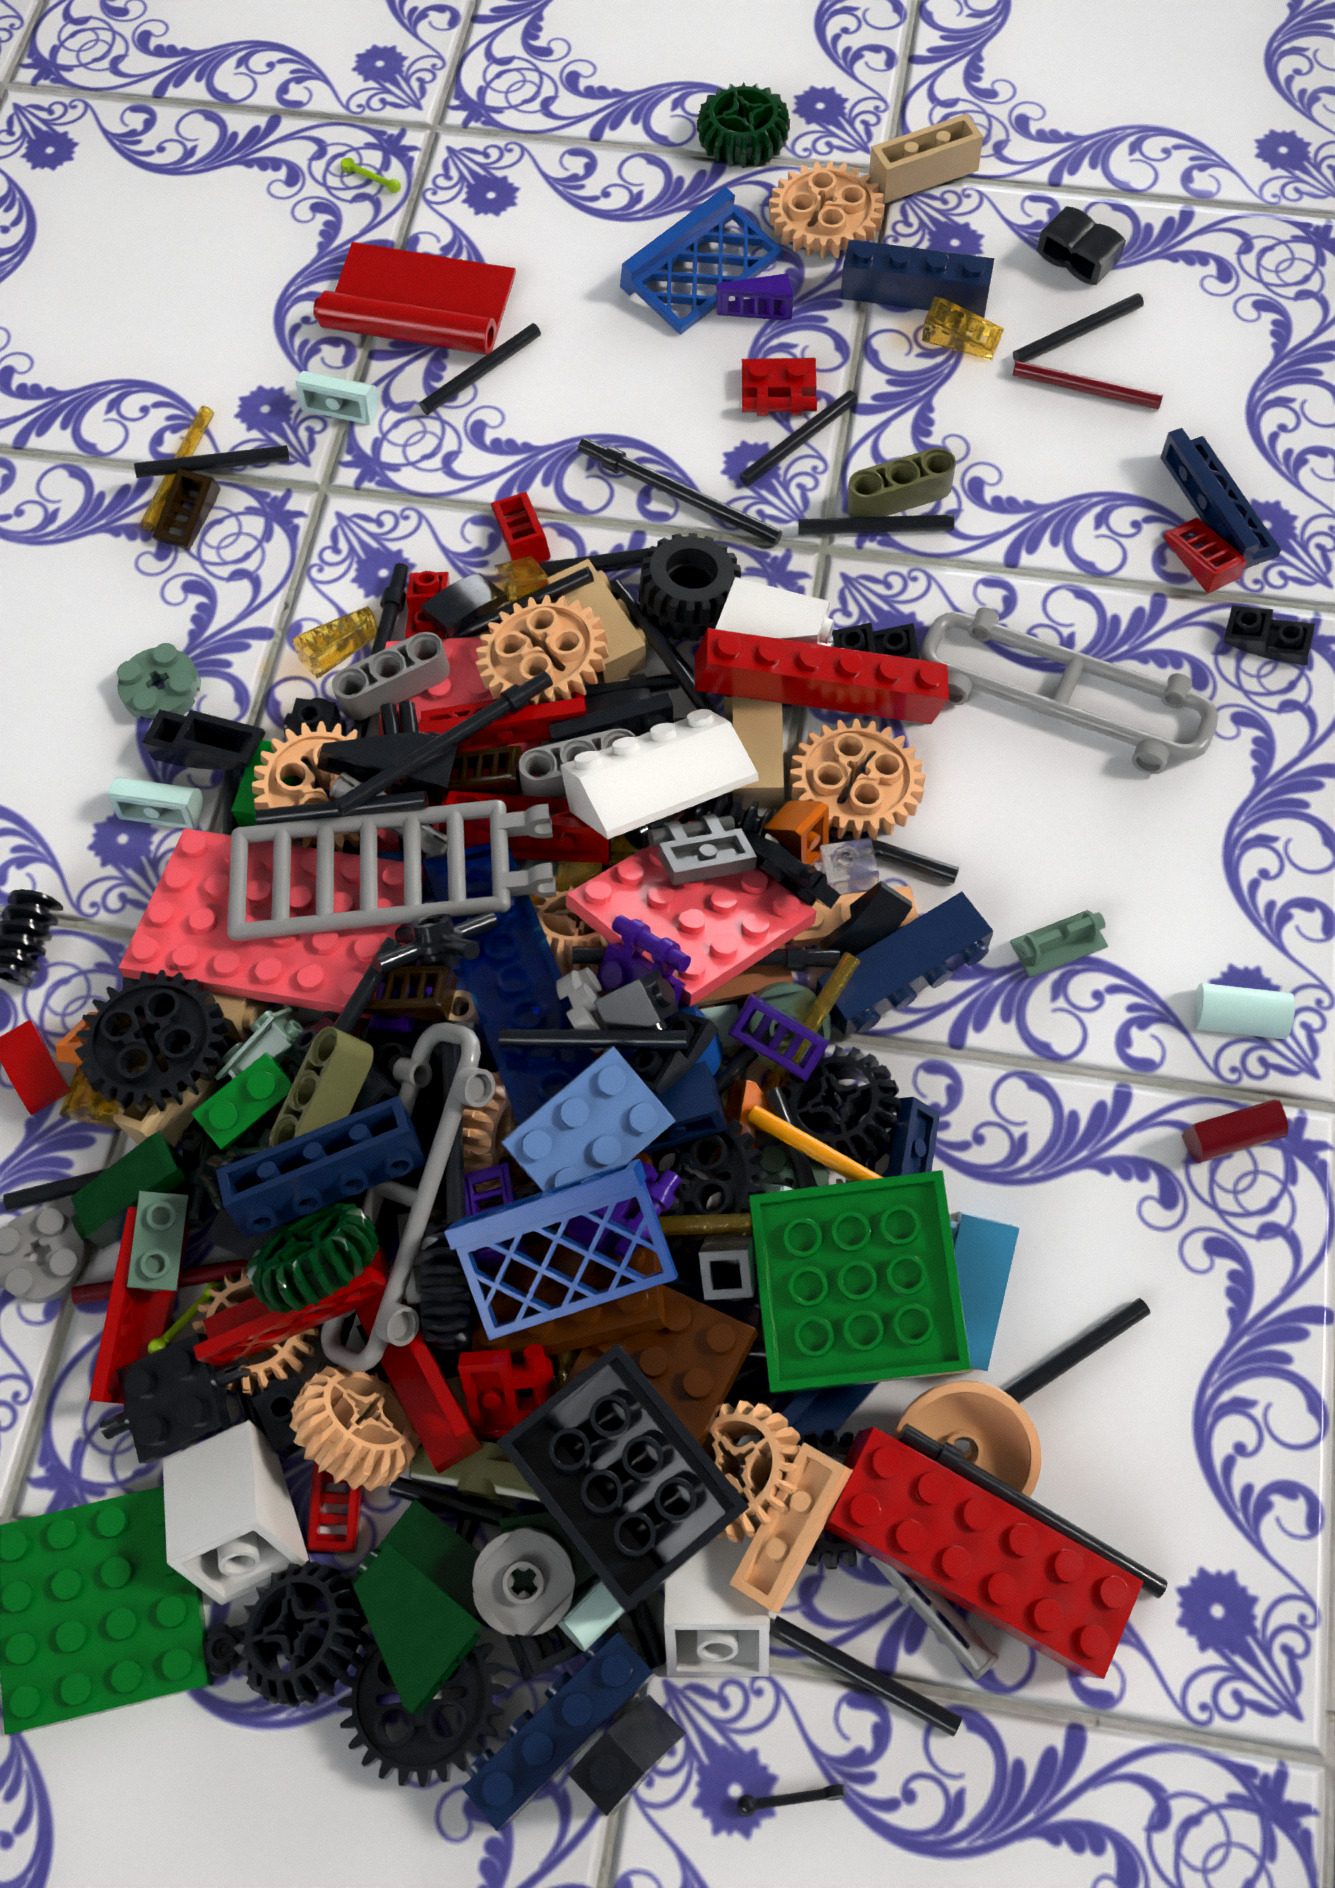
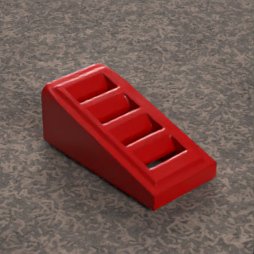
M527 492L490 503L514 569L521 570L536 565L539 562L548 561L551 558L546 536ZM524 510H525V512H522V513H519V514H516V515H513V516L504 518L505 516H508V515H511V514H514V513L521 512V511H524Z
M1192 519L1165 532L1163 535V539L1207 594L1241 578L1247 561L1236 549L1200 519ZM1192 532L1196 535L1186 541L1182 538ZM1200 542L1203 544V546L1197 549L1192 547ZM1209 552L1211 555L1205 558L1203 554ZM1217 562L1219 565L1214 566L1213 563Z
M313 1460L306 1550L355 1553L358 1544L364 1486L360 1485L355 1490L350 1487V1493L325 1491L326 1482L335 1483L333 1475L326 1470L318 1473L319 1465ZM343 1479L338 1482L348 1484V1482ZM324 1503L349 1505L348 1514L323 1512ZM321 1524L347 1525L346 1535L320 1533Z

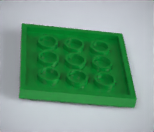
M943 1170L749 1195L770 1393L780 1394L972 1372Z
M164 1486L0 1525V1678L5 1735L13 1736L213 1686L212 1674L208 1670L209 1666L205 1664L203 1641L207 1639L202 1590L167 1564Z

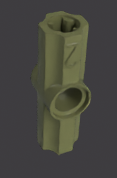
M479 1440L482 1449L440 1474L434 1469L422 1443L415 1450L416 1454L412 1458L413 1462L410 1465L409 1477L415 1481L457 1488V1491L483 1499L499 1501L502 1496L542 1504L502 1452L498 1444Z

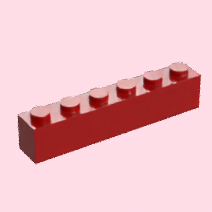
M707 628L695 655V691L932 724L949 700L948 670L945 663Z

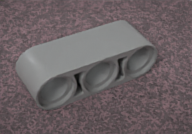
M422 632L340 670L334 676L331 685L343 714L351 720H362L379 713L380 707L383 704L392 703L396 705L440 684L449 675L450 665L441 639L434 633Z
M622 728L612 729L526 751L519 760L522 794L534 797H566L560 765L573 761L574 757L579 753L613 746L612 744L615 740L623 737H636L635 734ZM534 774H544L545 776H542V777H534V776H532V775H534Z

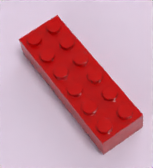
M876 1427L858 1431L843 1462V1465L853 1470L823 1528L1078 1675L1104 1679L1144 1581Z

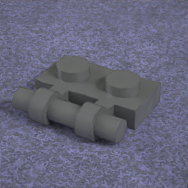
M715 814L701 816L699 821L680 824L677 820L665 822L662 828L648 830L649 844L651 847L659 846L658 858L672 885L752 871L756 868L757 856L742 829H735L734 819L731 815L717 817Z

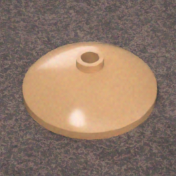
M956 1380L946 1382L920 1394L901 1415L895 1427L893 1438L897 1439L903 1426L908 1423L939 1443L942 1440H946L954 1445L958 1440H967L969 1448L966 1452L962 1453V1457L1028 1497H1031L1041 1470L1039 1437L1026 1411L1014 1398L1003 1390L979 1381Z

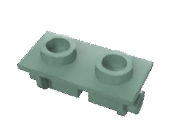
M1088 910L1010 940V944L1029 979L1108 948V944L1100 932L1101 929L1106 927L1102 914L1100 912L1093 914Z
M288 1007L275 1013L268 1010L262 1014L250 1027L254 1034L245 1044L242 1041L237 1043L223 1056L222 1061L226 1065L217 1073L215 1078L219 1080L230 1075L234 1079L264 1053L273 1056L281 1063L286 1058L284 1053L294 1045L295 1039L304 1031L298 1022L294 1020L288 1022L285 1019L293 1010Z
M139 1191L128 1288H142L144 1291L160 1292L161 1290L177 1291L188 1195Z

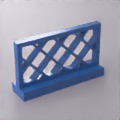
M726 186L622 263L620 288L629 296L635 292L680 335L716 308V293L713 296L697 295V284L716 285V283L755 278L780 259L783 254V249L734 205L735 195ZM733 220L743 229V234L723 233V226ZM702 242L718 243V254L697 252V246ZM723 243L743 245V256L723 254ZM748 245L762 246L768 253L764 257L748 256ZM677 261L692 262V273L672 272V265ZM697 263L718 264L717 275L697 274ZM722 264L743 266V273L738 277L723 276ZM650 281L667 282V293L652 292L645 285ZM671 282L692 283V295L671 293ZM671 304L692 305V312L681 320L671 310Z
M640 1159L456 1220L444 1231L450 1249H456L489 1340L677 1279L678 1273L646 1187L645 1179L647 1177ZM637 1197L644 1216L637 1232L610 1219L618 1202ZM609 1206L604 1216L594 1212ZM582 1215L600 1224L590 1247L563 1235L571 1218ZM561 1222L558 1231L547 1227ZM646 1225L651 1239L641 1235ZM605 1227L632 1240L622 1263L595 1251ZM535 1231L553 1240L543 1263L517 1251V1247L524 1234ZM515 1237L511 1247L501 1243ZM558 1243L585 1256L575 1278L548 1266ZM637 1243L657 1253L663 1270L645 1276L627 1267ZM488 1246L506 1255L496 1278L477 1268L472 1251ZM512 1259L538 1271L528 1294L502 1281ZM590 1259L617 1272L609 1288L598 1291L580 1282ZM543 1275L570 1287L563 1303L551 1306L533 1297ZM622 1275L632 1279L631 1281L618 1284ZM483 1283L491 1287L488 1295ZM497 1290L523 1303L515 1319L497 1323L491 1306ZM575 1290L585 1295L571 1300ZM529 1306L538 1310L525 1315Z

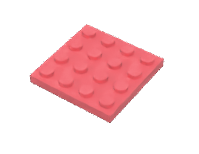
M649 846L646 849H641L570 891L566 896V907L610 943H621L624 945L621 935L612 930V923L619 915H623L630 920L639 919L650 927V931L661 939L667 937L678 943L681 951L691 957V964L682 973L674 969L672 976L686 984L680 1000L689 1007L815 923L817 913L816 910L757 868L752 871L672 885L658 858L659 846ZM644 951L641 954L642 958L651 964L654 963L650 953Z

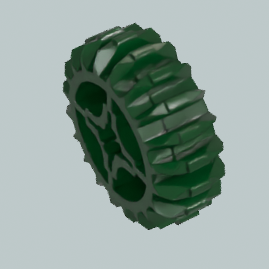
M743 82L742 86L738 87L729 84L727 90L717 88L716 95H707L706 102L701 104L697 120L699 141L701 147L705 148L707 156H715L717 163L727 161L729 167L734 164H741L743 169L746 164L752 163L757 167L759 161L770 162L772 155H780L782 147L786 146L788 131H790L787 104L781 101L780 94H772L770 87L759 89L758 83L752 87L746 86Z
M337 1203L332 1207L325 1206L319 1211L307 1214L299 1220L294 1219L292 1224L279 1229L274 1237L266 1239L264 1247L255 1251L253 1258L247 1265L248 1272L246 1276L251 1283L249 1286L256 1298L270 1312L279 1311L280 1314L289 1313L293 1309L301 1311L310 1304L317 1305L320 1300L328 1296L333 1297L334 1293L342 1287H348L349 1282L354 1277L361 1276L364 1272L363 1268L373 1262L374 1255L379 1249L377 1244L379 1239L374 1232L376 1229L369 1217H365L361 1208H357L355 1204Z

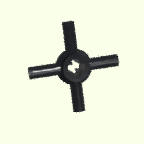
M490 911L453 926L450 914H436L414 921L411 927L400 926L395 931V939L399 943L406 945L373 957V967L378 974H383L418 959L421 966L435 965L447 967L458 964L462 958L474 960L480 953V947L478 943L468 939L496 929L498 927L497 917Z

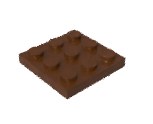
M663 1285L666 1328L583 1347L562 1388L614 1345L619 1343L702 1447L758 1333L756 1328Z

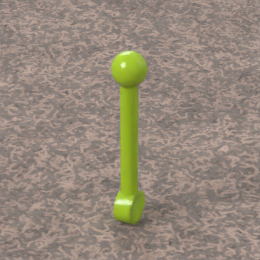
M349 157L341 161L342 170L346 173L356 172L386 186L391 193H397L401 189V184L397 179L388 180L355 165L354 160Z
M214 1280L208 1283L203 1295L161 1338H154L150 1341L148 1352L153 1354L166 1348L167 1344L199 1312L198 1304L215 1300L209 1294V1287H216L222 1292L223 1286Z

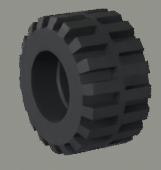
M679 533L672 535L671 540L662 538L657 542V547L651 546L647 551V557L643 558L638 598V602H640L639 609L642 615H649L664 636L669 633L673 635L675 640L682 641V637L690 639V642L699 641V637L705 635L707 628H716L735 577L741 579V567L737 565V557L734 553H727L728 547L722 542L716 544L713 542L714 538L709 536L700 538L697 537V533H689L688 536H682ZM682 585L694 586L699 589H689L682 587Z

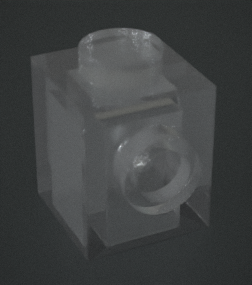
M871 838L820 845L819 862L812 863V866L818 871L826 874L827 884L841 895L866 892L879 881V871Z

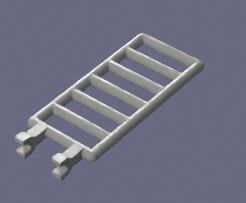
M489 800L235 828L231 834L227 935L233 941L412 923L418 919L436 914H450L451 918L479 916L490 911L498 914L507 912L510 909L511 896L532 894L537 897H556V880L553 877L552 863L538 864L529 870L509 872L508 837L529 835L534 838H553L548 804L532 806L526 811L507 813L506 804L503 801ZM490 818L493 896L466 899L464 820ZM446 822L448 901L422 904L420 825ZM403 827L404 906L378 908L377 830ZM360 832V910L334 913V834ZM317 836L316 915L289 918L291 839ZM274 841L271 920L245 922L249 843Z

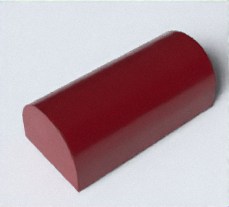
M1274 1099L1195 1123L1186 1129L1181 1136L1191 1158L1199 1164L1285 1138L1288 1134V1121L1280 1100Z

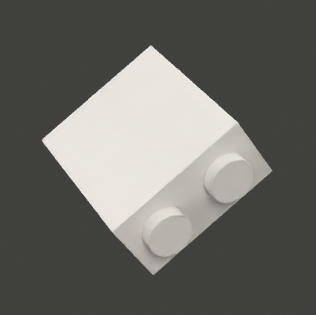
M735 577L715 629L832 646V643H829L833 632L834 620L828 618L830 601Z
M250 1420L232 1426L214 1437L187 1447L184 1451L163 1460L167 1564L221 1606L256 1590V1587H263L271 1583V1573L286 1575L289 1563L299 1564L303 1567L307 1560L309 1561L278 1454L273 1450L269 1438Z
M746 1534L742 1543H734L727 1538V1535L723 1539H713L665 1582L664 1630L667 1677H769V1610L729 1584L752 1541Z

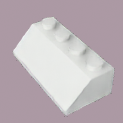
M708 709L695 710L689 713L687 718L675 723L657 724L650 729V732L637 737L617 739L613 742V746L579 753L574 757L573 761L560 765L570 812L607 839L759 780L758 772L731 722Z

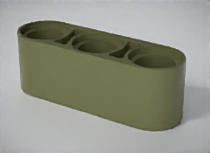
M932 448L853 473L848 483L847 513L850 517L888 516L947 497L951 493L956 467L955 456L946 449Z
M331 1026L323 1028L312 1041L269 1137V1146L279 1145L349 1116L373 1062L374 1052L372 1046Z

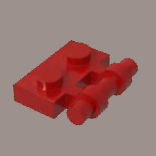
M816 358L742 359V413L757 412V416H768V412H790L791 416H802V412H817Z
M531 1344L524 1349L526 1361L519 1364H513L510 1349L460 1353L458 1370L472 1425L478 1440L501 1438L557 1392L552 1389L551 1381L554 1378L552 1362L549 1357L545 1356L542 1345ZM532 1388L533 1395L521 1397L519 1389Z

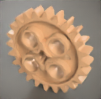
M815 161L814 168L811 170L805 165H800V174L791 170L788 171V180L780 178L778 180V188L772 189V198L769 199L770 225L774 226L775 236L782 235L783 245L793 242L794 252L804 247L806 248L807 257L814 251H819L820 258L824 259L826 253L832 251L834 257L839 258L840 250H847L849 239L860 241L868 239L874 241L875 233L881 230L882 220L884 219V194L879 193L878 183L870 184V174L859 177L860 168L857 167L849 172L847 171V163H843L839 169L834 168L832 161L827 163L826 168H821L820 164Z
M545 595L542 604L537 605L535 600L530 597L528 607L522 608L519 604L514 603L513 609L515 613L509 615L501 611L499 615L502 622L500 624L489 622L488 627L491 634L480 635L483 646L476 648L479 658L476 665L485 688L490 689L494 699L499 698L500 693L512 685L517 684L520 686L543 671L549 674L553 685L530 699L529 703L536 705L554 702L561 698L563 700L572 699L571 693L573 692L586 695L584 683H598L595 672L605 671L603 659L609 657L606 646L609 643L600 618H594L592 608L590 607L582 610L579 600L572 602L568 606L565 596H561L554 604L551 603L549 595Z
M854 719L852 728H846L842 720H838L835 731H832L824 724L821 727L820 736L810 732L807 744H798L797 755H793L791 761L789 784L792 785L790 796L793 799H798V801H822L829 806V830L832 827L838 828V839H842L846 831H852L855 841H859L862 832L867 831L873 840H877L880 828L888 835H892L895 823L905 827L908 815L915 816L918 803L922 801L926 774L921 773L923 761L914 759L916 748L908 747L903 749L905 736L902 735L895 739L890 738L891 727L888 726L880 733L876 731L875 721H871L866 729L861 728L858 719ZM870 755H874L866 764L865 774H860L866 759ZM849 784H852L849 797L845 803L839 804L846 797Z
M320 721L317 732H311L306 723H302L301 735L296 736L290 729H286L285 744L273 738L271 740V748L274 754L262 751L260 753L261 762L265 766L254 767V777L259 780L252 782V793L260 795L254 799L255 810L329 801L323 789L330 787L331 791L336 780L341 778L340 775L316 769L322 744L357 739V730L354 729L345 737L341 735V724L337 723L331 733L326 732L324 722ZM302 759H307L310 762V764L313 767L314 774L301 761ZM288 776H298L303 782L298 786H288L282 780ZM315 777L321 786L320 788L315 789ZM386 789L383 791L387 795L391 794V790ZM329 793L330 801H334L337 799L335 797H332ZM360 832L334 834V847L337 852H343V845L347 840L355 848H358ZM317 836L291 839V845H294L299 840L303 842V848H311L312 845H317Z

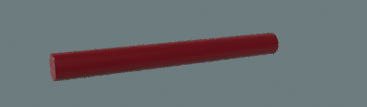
M1021 361L1015 362L1012 376L1157 410H1159L1163 394Z
M238 1259L183 1268L178 1288L206 1284L213 1280L216 1282L224 1281L225 1275H231L234 1279L241 1278L242 1268H247L249 1261ZM113 1280L73 1286L71 1289L73 1304L79 1305L109 1300Z

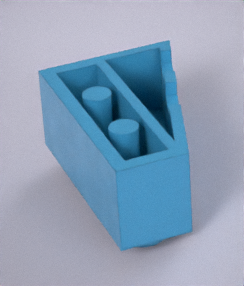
M958 1211L956 1222L951 1220L950 1222L971 1367L988 1372L1019 1227Z

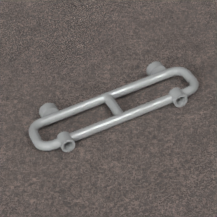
M979 608L974 616L967 613L950 612L937 617L931 624L921 645V660L947 664L949 700L947 703L953 705L964 704L971 690L974 689L1137 746L1132 757V763L1138 770L1148 774L1161 773L1165 769L1168 758L1187 761L1203 755L1210 746L1217 728L1218 713L1216 707L1207 697L1191 691L1192 681L1186 675L1179 673L1171 674L1167 682L999 625L997 624L999 621L998 614L990 608ZM950 628H960L968 631L969 635L977 641L985 642L992 639L1067 665L1053 699L940 660L936 655V651L944 633ZM1085 671L1160 697L1161 701L1171 708L1186 706L1196 710L1201 716V722L1194 740L1189 744H1179L1068 705L1081 672Z
M446 1022L433 1024L418 1038L411 1058L402 1057L393 1067V1077L398 1084H401L398 1096L411 1118L420 1089L426 1087L431 1081L432 1068L429 1061L436 1045L441 1041L461 1046V1057L419 1187L415 1188L388 1180L366 1191L361 1210L365 1217H369L374 1227L384 1198L412 1208L366 1347L361 1352H358L341 1343L340 1334L344 1320L351 1316L356 1309L323 1323L321 1344L326 1357L334 1364L350 1371L365 1372L373 1368L383 1357L388 1343L395 1346H405L415 1338L418 1332L420 1322L417 1312L413 1308L401 1304L465 1105L476 1108L483 1107L491 1101L495 1092L493 1075L488 1070L478 1068L481 1054L480 1042L475 1032L465 1026Z

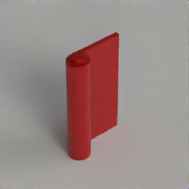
M352 242L335 292L323 291L321 296L315 299L313 314L314 318L318 319L319 325L322 328L487 355L493 350L515 279L516 269Z

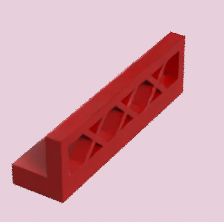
M573 692L571 693L572 699L563 700L561 698L554 702L536 705L529 703L527 707L513 715L509 712L459 743L456 753L523 742L532 743L550 740L548 725L587 715L585 696ZM498 699L421 711L422 723H418V731L443 734Z
M449 791L444 805L501 800L506 804V810H516L514 812L526 811L535 805L548 804L549 813H557L550 816L553 838H534L529 835L508 837L509 858L609 865L611 838H605L571 813L567 799ZM490 818L464 820L465 855L491 857ZM446 822L439 823V831L447 835Z
M128 1207L89 1396L91 1401L124 1404L116 1370L151 1355L148 1352L150 1341L154 1338H161L171 1326L177 1291L161 1290L160 1292L144 1291L142 1288L127 1287L137 1208ZM186 1224L184 1225L177 1290L190 1229Z
M378 1244L379 1249L374 1255L373 1262L363 1268L364 1272L361 1276L354 1277L349 1282L348 1287H342L334 1293L333 1297L328 1296L320 1300L317 1305L310 1304L301 1311L293 1309L289 1313L280 1314L279 1311L270 1312L255 1296L204 1319L203 1323L208 1340L193 1346L196 1359L221 1367L237 1360L239 1357L246 1358L383 1297L391 1273L383 1247Z
M382 1297L355 1310L368 1338L370 1337ZM403 1297L401 1304L407 1306V1303ZM420 1328L415 1338L405 1346H395L388 1343L380 1362L438 1474L482 1449L434 1354L424 1342Z

